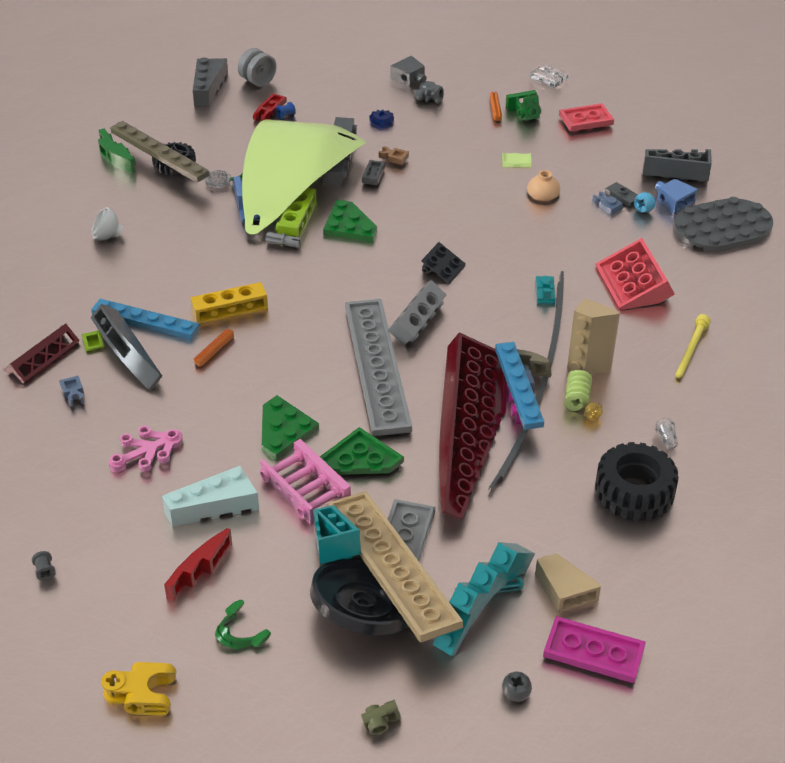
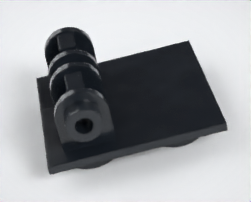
M440 242L421 260L424 263L422 266L424 274L433 271L448 284L466 264Z

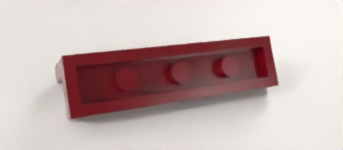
M65 323L11 362L3 370L7 375L13 372L23 384L80 340ZM65 333L73 341L70 344L62 343V336ZM48 346H57V354L48 353ZM34 356H44L43 364H35ZM22 365L29 366V374L26 377L18 369Z

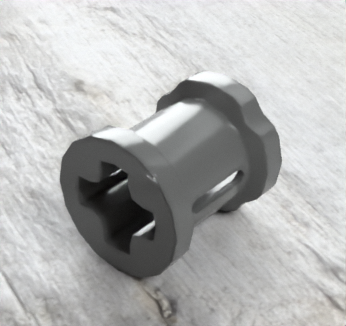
M48 551L37 552L32 557V563L36 566V578L41 581L50 580L56 575L55 567L51 564L52 556Z

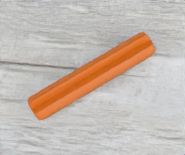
M496 91L491 92L490 102L494 121H501L502 112L498 93Z
M228 328L193 358L194 364L198 367L203 366L234 337L233 330Z

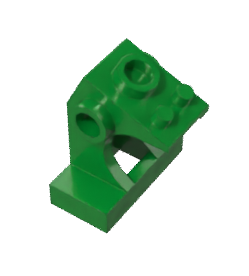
M535 90L506 95L505 108L507 111L515 110L522 120L540 118L541 107Z

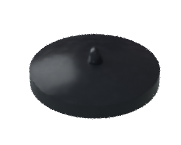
M350 558L327 562L314 573L310 588L312 603L325 618L334 624L354 632L369 635L393 634L409 627L363 559Z

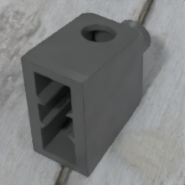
M409 56L390 65V79L407 86H412L418 82L423 83L427 79L425 76V66L413 56Z

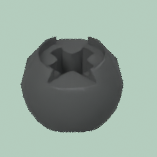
M515 671L505 676L502 682V690L505 697L509 700L520 702L529 697L532 691V684L526 674Z

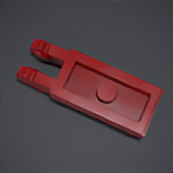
M274 93L271 94L254 112L253 120L257 121L260 118L261 121L270 119V116L272 117L276 113V106H283L287 102V97Z

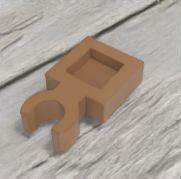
M383 146L382 151H379V158H388L389 162L403 165L409 157V151L398 148L391 150Z

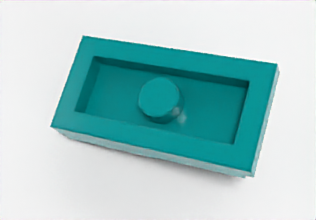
M536 276L537 304L555 305L554 276Z

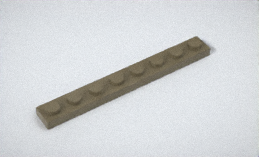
M124 121L110 127L111 133L197 183L210 176L208 169Z

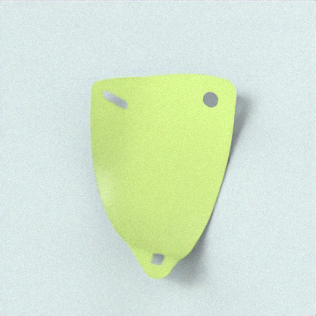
M270 119L261 121L251 136L243 168L242 198L246 232L249 234L259 233L275 221L313 182L353 151L366 144V142L350 131L336 125ZM338 133L345 134V135L350 136V137H353V138H355V139H357V140L349 139V138H347V137H344V136H342V135H339ZM256 214L260 216L259 226L252 225Z

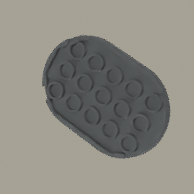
M730 197L685 207L676 215L673 228L676 236L690 247L695 245L699 248H704L703 251H723L763 241L770 235L773 227V218L769 211L760 203Z

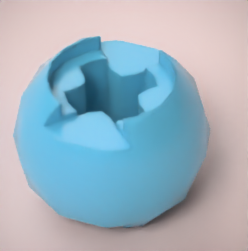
M642 192L636 196L634 205L638 212L649 213L655 208L656 202L652 194Z

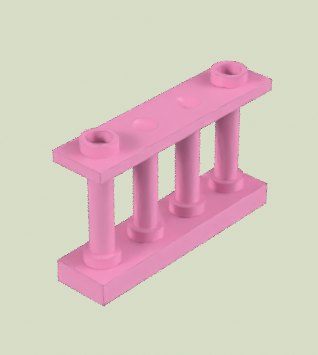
M301 439L294 442L293 455L271 467L264 459L260 461L261 478L265 482H269L297 510L299 516L305 518L310 524L314 522V509L333 498L341 499L351 496V486ZM296 462H301L305 466L284 479L278 474V472ZM308 474H313L317 478L298 490L290 486V484ZM320 486H326L330 490L309 503L303 498V496Z

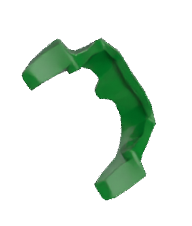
M243 600L235 601L226 608L227 616L224 617L215 631V636L221 644L236 650L250 646L261 647L271 635L268 629L259 632L255 636L238 638L230 634V628L224 625L236 619V614L245 603Z

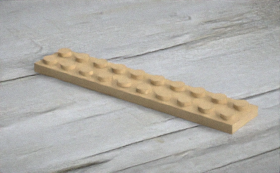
M367 491L327 503L328 506L334 505L360 530V557L420 643L463 628V620Z

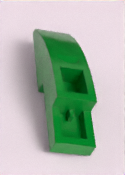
M105 128L99 129L100 139H98L100 154L117 168L134 173L136 161L134 156L130 155L129 149L125 148L122 142H114L112 135L108 134Z

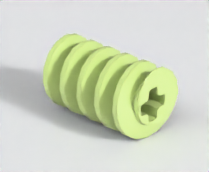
M573 370L568 373L564 404L569 410L579 411L588 406L592 385L591 374L583 370Z

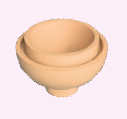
M548 170L540 171L538 175L529 181L527 187L529 195L540 201H549L558 197L561 190L559 182Z

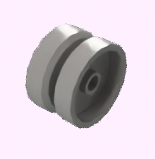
M258 48L248 49L241 56L238 63L239 75L257 87L267 85L273 79L277 69L275 59Z

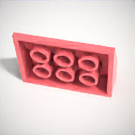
M643 238L595 264L620 310L659 304L675 295Z

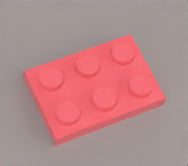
M603 103L559 110V116L570 132L614 125V118Z

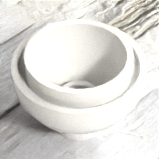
M107 207L102 209L97 215L91 234H93V239L99 241L107 240L112 236L118 238L123 225L118 223L116 213Z

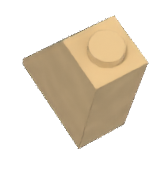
M556 553L537 559L535 574L558 613L599 601L600 584Z

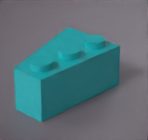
M334 505L314 509L315 535L320 564L339 559H350L355 555L361 554L360 530Z

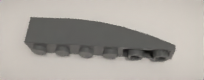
M100 304L91 316L92 321L120 360L148 390L152 391L162 378V374L119 311Z

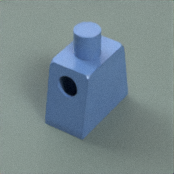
M673 179L666 184L659 181L655 185V189L658 191L657 201L673 215L685 207L694 204L696 201L698 189L677 179Z

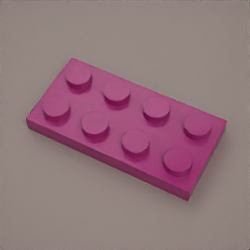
M556 616L543 652V657L635 684L646 641Z

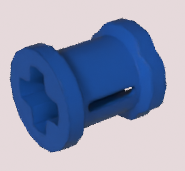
M288 102L287 105L283 106L278 105L275 108L279 119L296 114V109L292 102Z

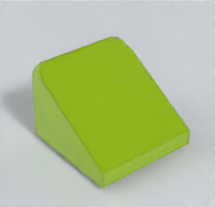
M99 330L82 334V341L86 352L105 348Z

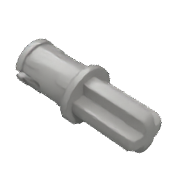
M268 232L266 234V242L280 244L281 247L299 248L301 237L288 236L286 233L282 235Z

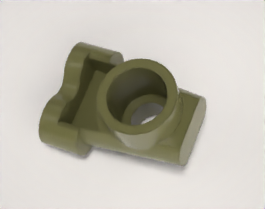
M395 699L384 703L380 707L379 705H371L365 709V713L361 714L366 729H369L371 735H378L387 731L389 728L387 722L402 719Z

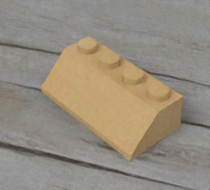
M584 298L574 310L567 364L568 370H583L591 375L607 373L612 370L620 311Z

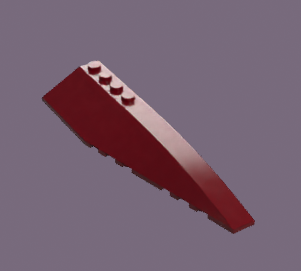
M460 332L447 348L440 426L439 479L442 513L461 521L469 504V498L475 489V483L479 479L480 470L484 466L492 446V440L496 436V430L501 423V417L506 410L507 381L495 348Z

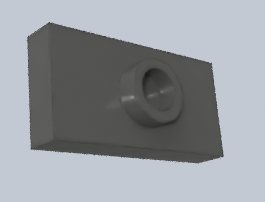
M369 160L362 176V183L378 185L385 169V162Z
M618 182L605 188L607 195L615 197L629 208L634 205V200L638 195Z

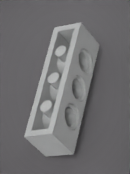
M430 280L419 290L388 331L403 345L409 341L414 342L419 336L417 332H421L428 325L426 321H430L435 316V309L438 310L444 304L442 300L447 294Z

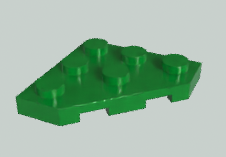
M345 200L335 201L323 228V235L374 242L377 234V226L353 202Z
M278 395L263 404L262 451L275 460L294 448V442L299 439L305 440L319 429L317 421Z
M360 427L320 456L338 475L391 473L404 463V456Z

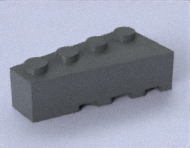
M203 57L197 59L193 84L194 107L211 105L216 96L215 93L219 91L220 85L225 81L224 78L228 76L227 58L208 59Z
M646 149L642 174L650 177L662 176L663 178L672 177L679 178L680 180L690 179L697 182L709 181L712 165L711 149H705V152H698V149H691V152H683L681 149H675L672 152H669L667 149Z

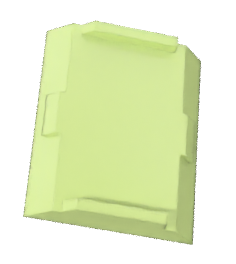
M531 153L501 154L502 167H531Z

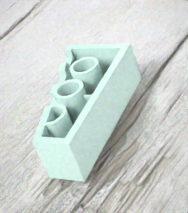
M240 466L162 495L164 513L172 527L200 522L201 518L206 517L212 519L220 518L221 514L232 513L236 515L241 514L242 510H259L258 492Z

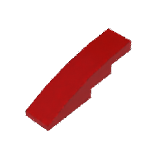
M226 528L207 540L177 567L164 584L166 599L175 601L185 585L193 588L203 572L212 575L232 545L231 529Z

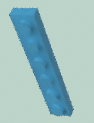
M99 299L91 309L93 315L100 304H104L118 310L129 325L192 340L200 329L199 323L104 299Z
M515 342L496 344L495 351L524 430L543 428L544 419Z

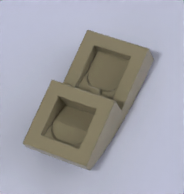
M517 349L523 366L527 365L529 370H532V375L552 376L549 359L534 352Z

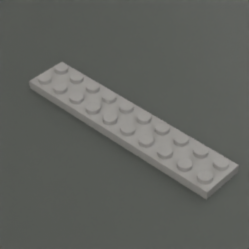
M382 300L345 302L372 436L412 432V423L390 332L388 331L389 328Z

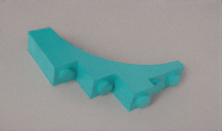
M498 542L490 561L479 562L470 581L459 582L449 601L463 620V628L436 637L432 645L450 656H455L464 637L482 609L507 582L527 572L535 553L517 543Z

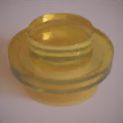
M593 402L585 408L586 411L584 413L586 418L595 420L603 414L602 405Z

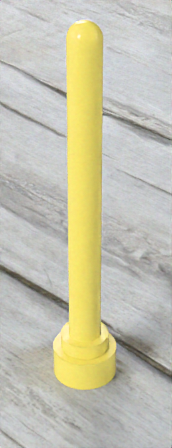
M705 314L698 315L695 320V332L675 374L678 379L683 377L702 332L710 326L711 319Z

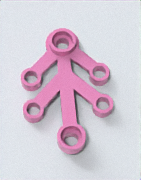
M144 425L138 429L139 437L142 439L153 438L158 440L133 439L132 435L128 433L121 435L120 442L123 447L132 446L139 448L124 455H112L109 459L110 470L115 473L122 472L126 469V462L146 454L144 458L139 460L138 464L141 471L147 472L152 468L151 463L157 449L164 446L163 450L157 453L158 462H169L172 449L178 447L183 440L182 433L175 429L166 432L151 431L149 426Z

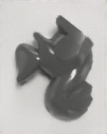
M425 81L420 84V89L413 90L415 93L414 98L419 101L426 100V102L433 100L438 104L444 97L443 87L431 81Z

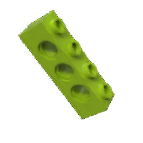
M307 188L281 214V219L276 224V232L283 235V233H286L288 236L301 237L317 203L316 189Z

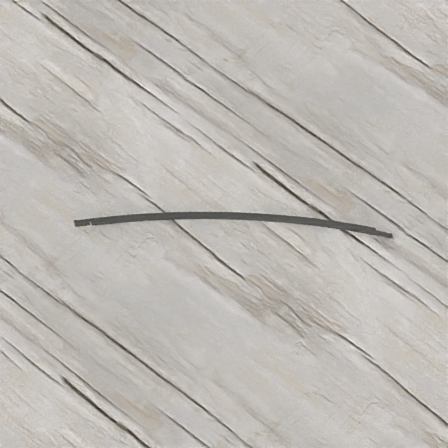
M561 271L557 284L555 319L547 357L550 360V366L553 363L560 329L564 271ZM542 376L535 396L538 406L548 377ZM522 427L508 457L489 486V489L491 488L490 493L497 484L499 477L501 476L503 479L529 429L524 430Z

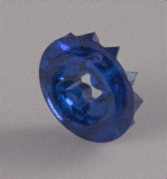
M382 109L373 111L369 115V120L374 125L387 126L393 123L394 116L389 110L384 111Z

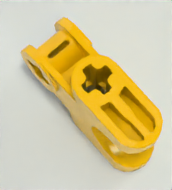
M136 662L132 665L131 671L112 670L106 672L101 678L104 699L110 704H124V710L130 714L167 715L171 708L169 698L164 694L154 693L151 690L159 685L172 684L177 670L169 663Z

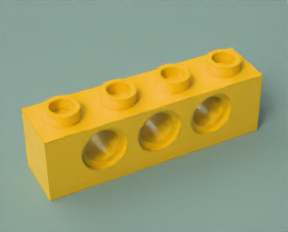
M262 282L190 297L192 313L196 323L199 324L268 309L267 293Z

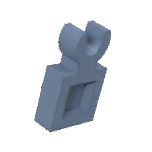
M600 191L599 196L593 195L592 201L599 204V208L610 215L623 208L621 201L613 196L606 197L604 192Z
M79 376L59 380L64 398H68L70 406H74V400H80L81 404L84 403V391Z

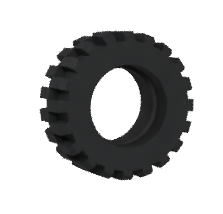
M628 442L626 445L624 443L618 444L616 448L612 447L607 453H604L598 463L595 482L597 498L606 509H610L612 514L621 515L620 517L623 519L631 518L633 521L644 519V521L651 520L652 517L657 518L662 513L667 512L674 502L679 479L678 469L671 457H667V453L663 450L659 451L653 445L650 447L646 443L641 442L640 444H635V442ZM636 477L650 484L635 485L625 481L623 478Z

